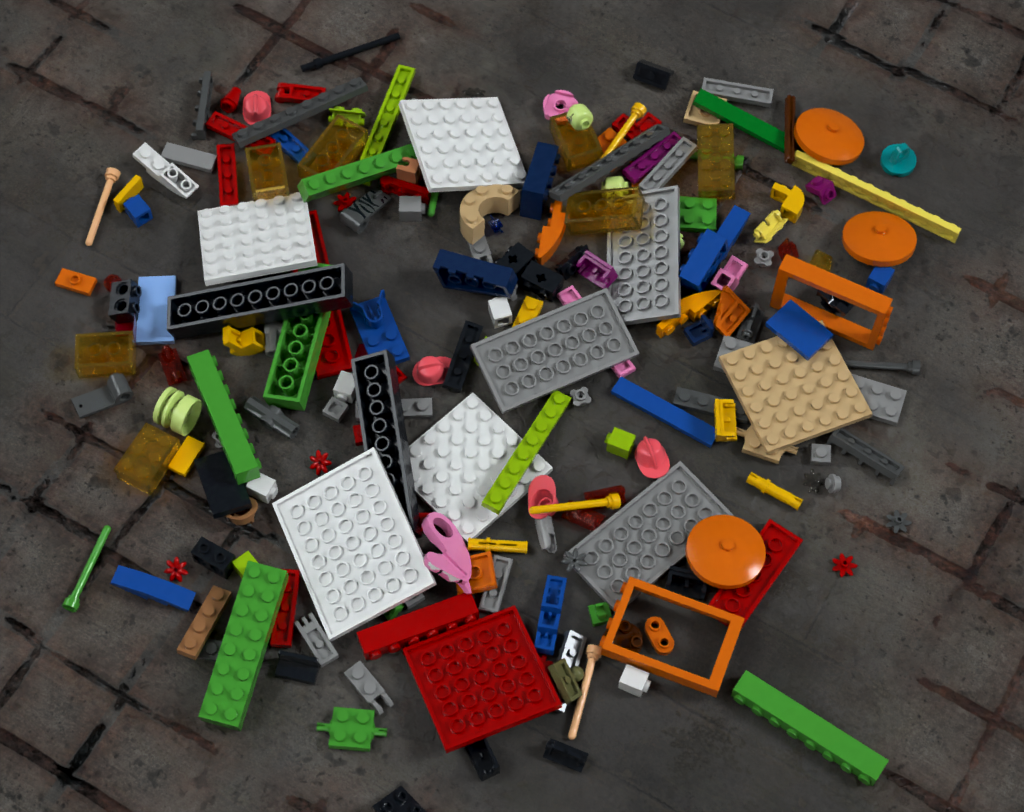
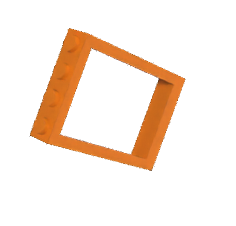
M788 254L785 255L778 269L770 302L771 307L780 310L791 299L817 321L822 320L826 328L833 334L870 350H873L876 344L880 345L894 308L891 307L892 298ZM789 277L876 314L877 317L873 329L865 328L786 294L785 290Z
M630 576L628 582H623L620 593L623 595L621 600L617 599L613 608V611H615L614 618L610 617L606 626V629H609L606 636L603 635L600 640L601 655L717 697L745 618ZM634 589L729 624L710 679L612 644Z

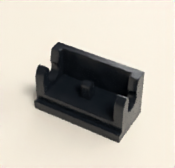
M670 565L665 589L688 598L704 601L707 583L700 580L690 569Z
M486 738L464 746L481 782L500 773V766Z

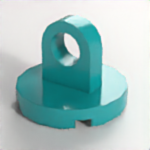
M906 143L887 146L880 157L882 169L891 176H907L914 171L917 163L914 151Z

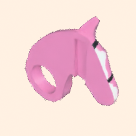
M438 512L429 513L422 522L423 532L430 542L443 554L428 552L424 556V565L446 581L456 582L465 594H471L469 579L471 578L472 565L463 537L452 521ZM434 524L438 525L447 537L441 535L436 530Z

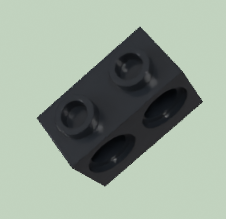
M132 279L112 282L108 316L118 324L134 321V314L136 321L138 320V313L140 312L139 302L142 292L141 287Z
M201 536L191 551L193 561L227 580L234 570L232 561L236 559L235 555Z

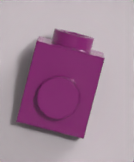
M821 176L813 178L805 185L808 192L820 197L821 204L826 205L837 196L833 181Z

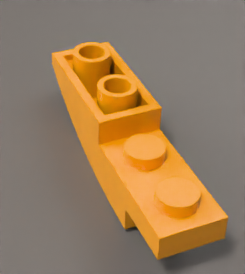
M720 289L709 290L681 299V317L662 320L657 324L656 334L662 338L665 335H670L676 326L684 324L689 318L693 322L698 318L700 319L712 307L716 308L718 306L722 291Z

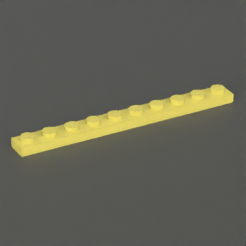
M799 150L795 152L793 166L816 177L821 176L831 180L834 186L948 241L955 243L958 239L961 228L955 224L949 223L937 215H932L920 207L913 206L887 191L874 187L870 183L863 182L857 177L841 171L839 168H834L820 162L805 152Z

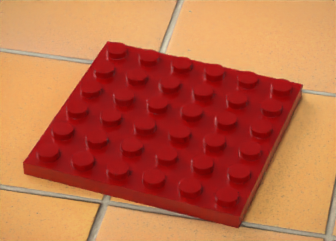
M515 605L402 648L446 754L562 708V703Z

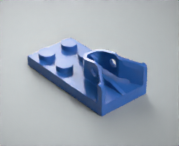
M384 289L380 291L379 297L361 303L353 301V307H350L349 311L367 355L387 349L395 357L396 365L410 360L409 353L386 301Z

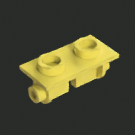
M779 210L772 211L765 218L767 224L762 221L754 229L753 236L756 238L754 243L765 244L770 242L776 232L784 227L788 218H781Z

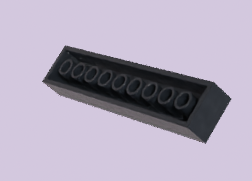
M345 263L169 296L167 300V331L178 340L223 331L222 328L226 326L237 329L353 307V273Z
M386 349L351 359L364 452L373 447L377 450L416 539L422 538L395 357Z

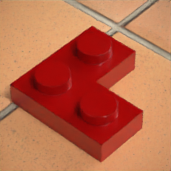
M648 112L637 123L634 122L624 138L630 141L657 123L662 125V121ZM624 113L621 114L612 123L611 128L619 132L629 117Z

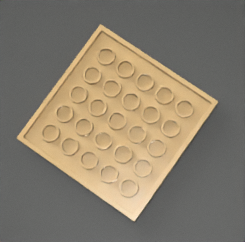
M821 320V321H818V322H820L824 327H826L822 320ZM778 336L719 356L718 360L766 455L872 417L873 413L833 339L828 341L808 361Z

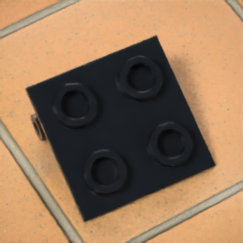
M402 786L372 806L375 812H426Z

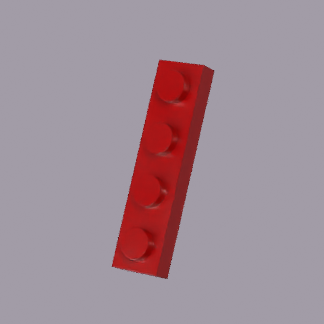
M214 111L205 123L206 128L233 140V133L248 127L217 111ZM266 136L245 147L267 157L276 145V140Z
M235 144L216 145L220 207L223 205H238Z
M282 569L288 572L289 579L272 630L270 645L271 647L291 648L300 570Z

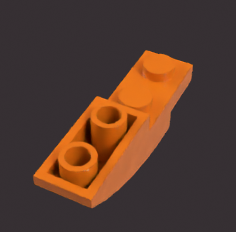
M557 200L554 203L551 202L550 205L552 218H548L547 226H543L542 233L538 232L537 243L540 245L539 248L535 249V259L541 265H544L554 254L566 229L567 213L561 212L562 202Z

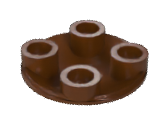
M622 620L612 644L639 653L643 646V636L634 624L627 620ZM606 629L605 633L603 634L604 636L607 635L609 629Z

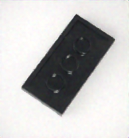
M224 451L194 459V464L214 519L252 508L244 483L237 484Z

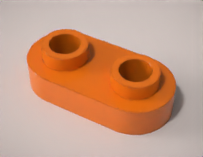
M656 616L648 618L645 622L644 630L654 650L659 655L665 656L670 654L674 648V640L664 621ZM655 623L659 627L653 628L651 625ZM661 641H666L668 645L663 646Z

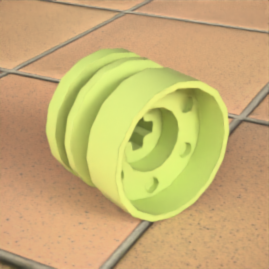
M170 386L161 394L155 405L153 421L165 428L170 427L171 431L186 436L197 424L202 411V400L189 394L185 396L183 391Z

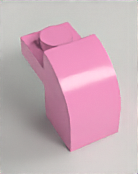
M732 255L725 267L719 269L711 285L721 291L724 286H728L734 291L749 265Z

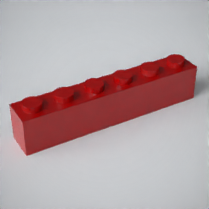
M462 593L356 632L365 660H376L382 654L388 652L395 653L401 647L413 645L420 642V640L439 635V633L479 619V610L472 593Z

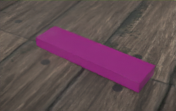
M673 131L624 168L622 174L635 185L655 168L681 137Z

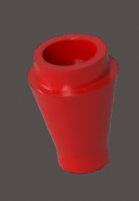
M232 87L221 99L220 106L223 111L232 113L237 109L242 93L238 87Z

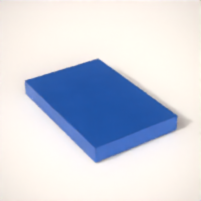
M791 299L765 324L768 329L807 361L830 341L834 335Z

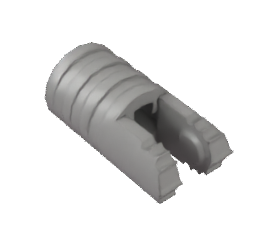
M547 516L543 519H535L541 549L555 554L557 543L552 517Z

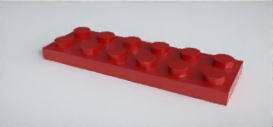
M771 519L768 520L759 533L766 549L765 563L760 574L746 586L736 589L720 588L708 604L745 618L742 628L803 542V539ZM719 621L725 626L729 627V624Z

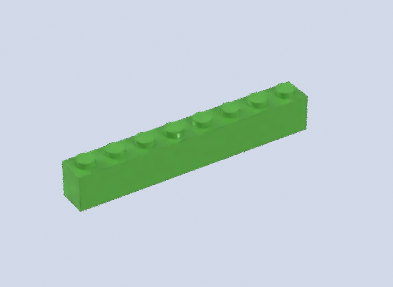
M412 144L303 178L297 185L303 202H309L379 179L383 176L396 173L397 165H409L408 162L402 161L403 157L417 159Z
M209 350L187 356L189 369L237 484L240 485L260 478L259 470L262 469L260 460L254 457L253 454H256L254 446L247 441L249 439L246 428L242 429L241 424L243 422L241 416L234 411L237 409L233 398L229 399L230 391L228 385H223L224 377L222 371L216 368L218 363L215 355L211 356Z
M747 670L732 691L731 696L734 697L733 699L738 704H745L751 708L754 714L767 718L771 725L777 728L781 727L790 737L803 741L807 748L817 750L822 754L823 758L839 764L843 771L853 773L858 777L859 781L866 785L874 786L889 761Z

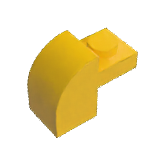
M775 182L771 189L770 198L782 203L780 216L788 218V221L795 224L802 213L805 201L804 194L796 185L790 190L785 185Z
M230 326L222 328L223 345L230 348V354L248 356L265 350V333L251 327L240 332Z

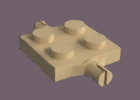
M752 425L747 430L736 427L737 435L744 437L743 453L775 464H779L780 458L785 451L797 454L799 447L790 446L766 455Z

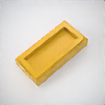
M135 175L113 199L116 210L119 212L125 209L123 203L127 199L136 196L144 188L140 176Z
M188 435L168 465V469L186 477L194 465V459H197L203 451L205 443Z

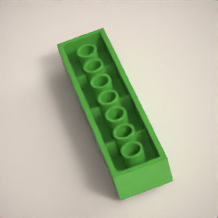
M318 263V266L298 269V272L330 266V264ZM331 311L284 320L263 398L269 406L274 405L279 408L305 411Z
M252 561L247 562L198 717L201 721L237 731L242 730L289 579L286 570Z

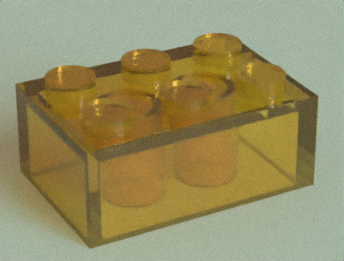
M567 112L550 117L549 130L556 145L559 146V153L568 172L589 166L601 158L602 147L592 125L585 130L577 131L568 122Z
M281 142L245 148L254 202L258 199L268 200L274 199L276 196H290Z
M133 331L75 334V370L78 377H108L114 373L136 375V341L134 342Z
M145 423L114 468L117 478L151 495L168 471V465L181 447L178 438Z

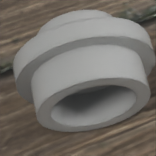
M830 474L825 480V488L828 489L829 493H835L841 489V478L835 474Z

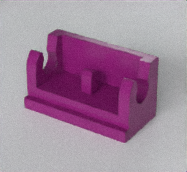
M586 250L585 254L576 264L577 267H580L577 272L599 288L608 289L618 277L614 267Z

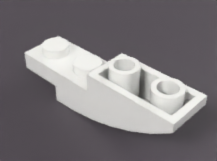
M146 142L133 153V158L146 168V172L177 195L187 199L199 188L197 183L175 164L167 162Z

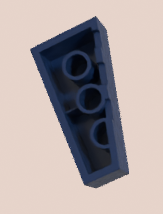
M542 142L537 143L522 188L521 217L541 220L545 203L549 197L548 191L553 185V176H556V164H559L561 154L558 153L559 146Z
M443 249L439 250L433 265V269L443 288L511 298L518 281L514 270L510 267Z

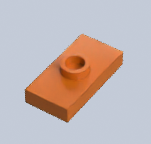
M62 268L55 281V285L90 296L97 283V278Z

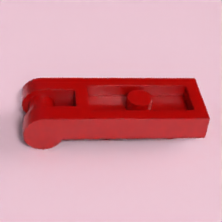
M278 83V93L275 94L274 100L278 103H302L304 100H309L320 93L326 92V88Z
M383 176L380 179L381 190L386 194L421 196L422 203L429 204L431 192H428L426 187L390 176Z

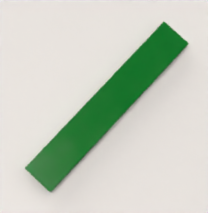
M702 88L700 89L692 105L784 153L785 132Z

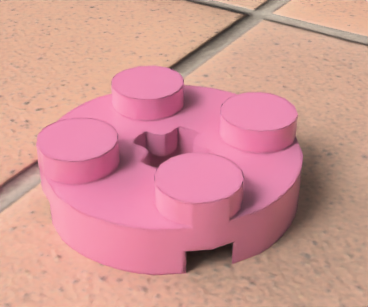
M556 90L551 95L549 93L543 101L544 116L547 120L555 123L569 124L567 112L571 106L578 104V101H576L571 92L566 90ZM562 104L563 109H558L556 106Z

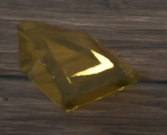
M817 249L809 264L830 272L832 257Z

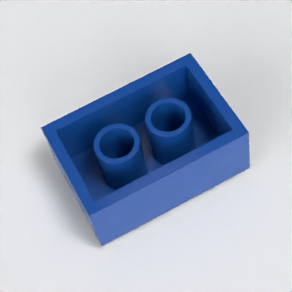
M708 228L705 233L702 232L697 239L698 244L695 249L692 248L689 252V260L686 265L682 264L679 269L681 286L695 294L705 290L728 251L727 238Z

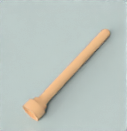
M108 167L104 175L106 183L85 241L86 246L93 244L113 183L119 180L121 172L115 168Z
M589 644L586 649L588 661L580 688L583 695L577 699L568 733L570 740L576 738L595 663L602 656V648L597 645Z

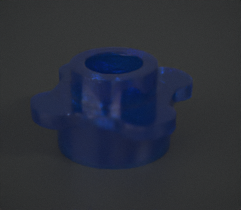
M491 215L492 219L488 221V224L495 234L499 231L504 233L501 230L503 225L498 217L494 219Z

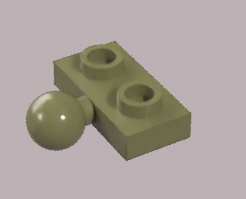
M565 658L548 666L551 677L554 679L565 704L583 695L577 684L584 677V671L581 667L573 666L569 668Z

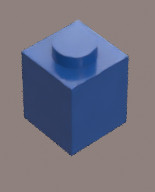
M139 194L130 197L123 203L126 214L138 228L153 219L150 207Z
M875 266L868 277L865 287L883 294L892 280L895 269Z

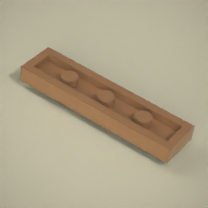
M213 585L177 648L178 654L194 660L197 659L232 597L231 591Z

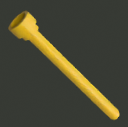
M636 102L632 106L630 117L601 158L614 151L636 119L644 116L647 109L643 104Z
M613 493L603 499L532 506L529 508V513L541 514L603 506L610 509H619L621 499L618 493Z

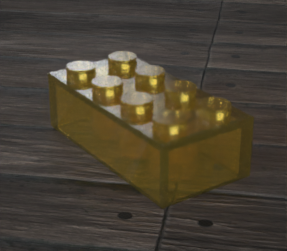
M337 114L298 163L299 178L303 179L353 163L367 143L368 129Z
M733 123L697 125L699 197L735 199Z
M639 186L581 191L568 198L564 223L571 235L640 230L645 198Z

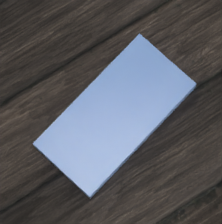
M176 275L139 277L138 285L141 287L142 293L139 302L140 312L138 313L136 344H175V338L167 331V300L169 296L176 295Z

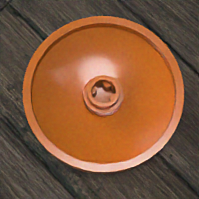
M813 108L803 112L795 123L794 136L798 145L805 153L820 162L830 165H847L857 160L864 148V137L860 128L850 118L840 112L826 108Z
M870 211L855 215L846 222L842 233V244L848 254L864 264L876 267L896 266L907 261L913 255L917 243L915 230L907 221L894 214L881 211Z
M714 515L698 522L691 530L685 548L686 559L693 573L708 585L721 589H736L754 581L760 574L766 558L765 544L759 532L745 520L731 515Z

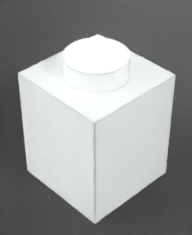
M495 297L488 300V311L494 329L512 324V312L507 297Z
M341 370L333 392L334 397L344 403H353L356 392L353 374Z
M260 473V478L249 481L245 486L248 495L267 504L278 493L276 480Z
M626 664L619 680L618 688L641 698L643 691L647 693L651 681L648 680L650 673Z

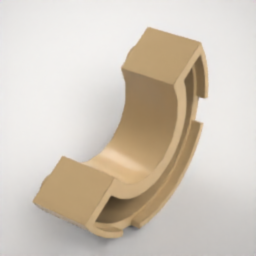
M492 184L489 186H478L470 191L460 204V231L463 237L472 245L481 239L485 231V219L483 216L491 213L510 215L519 207L520 190L511 185Z

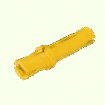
M752 471L746 480V483L761 490V493L771 495L797 511L803 502V499L771 483V480H766Z
M486 537V539L468 538V550L527 554L528 541L493 540L490 537Z

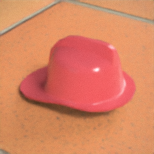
M252 91L244 97L243 118L247 124L253 125L255 122L262 121L271 116V99L267 93Z
M426 356L415 364L412 370L414 381L422 386L443 384L452 359L441 356Z
M644 436L635 449V460L643 475L653 479L661 478L669 471V458L658 440Z
M540 475L531 481L528 488V512L532 506L559 504L556 497L555 482L551 477ZM556 512L530 514V516L534 519H543L547 516L552 517Z

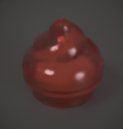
M115 274L107 276L103 281L105 289L111 292L112 282L122 281V279Z

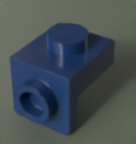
M704 314L701 316L700 321L684 328L683 333L691 345L695 346L712 338L714 324Z

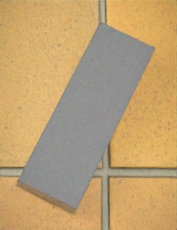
M169 142L166 143L161 154L167 162L212 173L217 162V155Z
M499 555L493 556L498 588L483 592L478 608L479 611L493 614L500 610L513 564V559Z

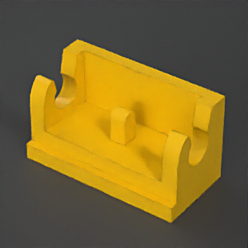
M715 399L714 421L716 442L737 441L734 400Z

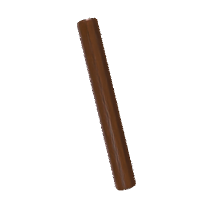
M787 95V98H785L784 162L793 164L795 161L794 126L796 98L791 95Z

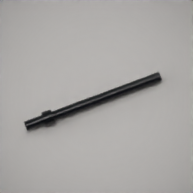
M395 33L324 58L318 57L313 59L312 62L301 65V71L305 72L314 68H322L323 65L399 40L400 35Z

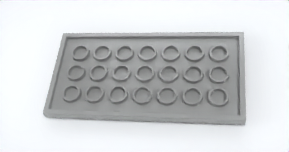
M678 185L607 198V263L614 267L618 275L616 280L608 287V291L625 325L681 317V279L679 277L680 188Z
M607 288L470 345V349L502 414L635 358L640 354Z
M679 461L669 469L666 475L658 478L568 552L573 554L574 549L577 548L578 555L586 554V557L582 560L587 563V566H580L578 574L613 610L616 600H621L623 595L620 593L623 582H628L630 576L653 585L669 572L670 565L676 566L686 558V542L691 530L698 522L714 515H734ZM634 589L628 605L643 592Z

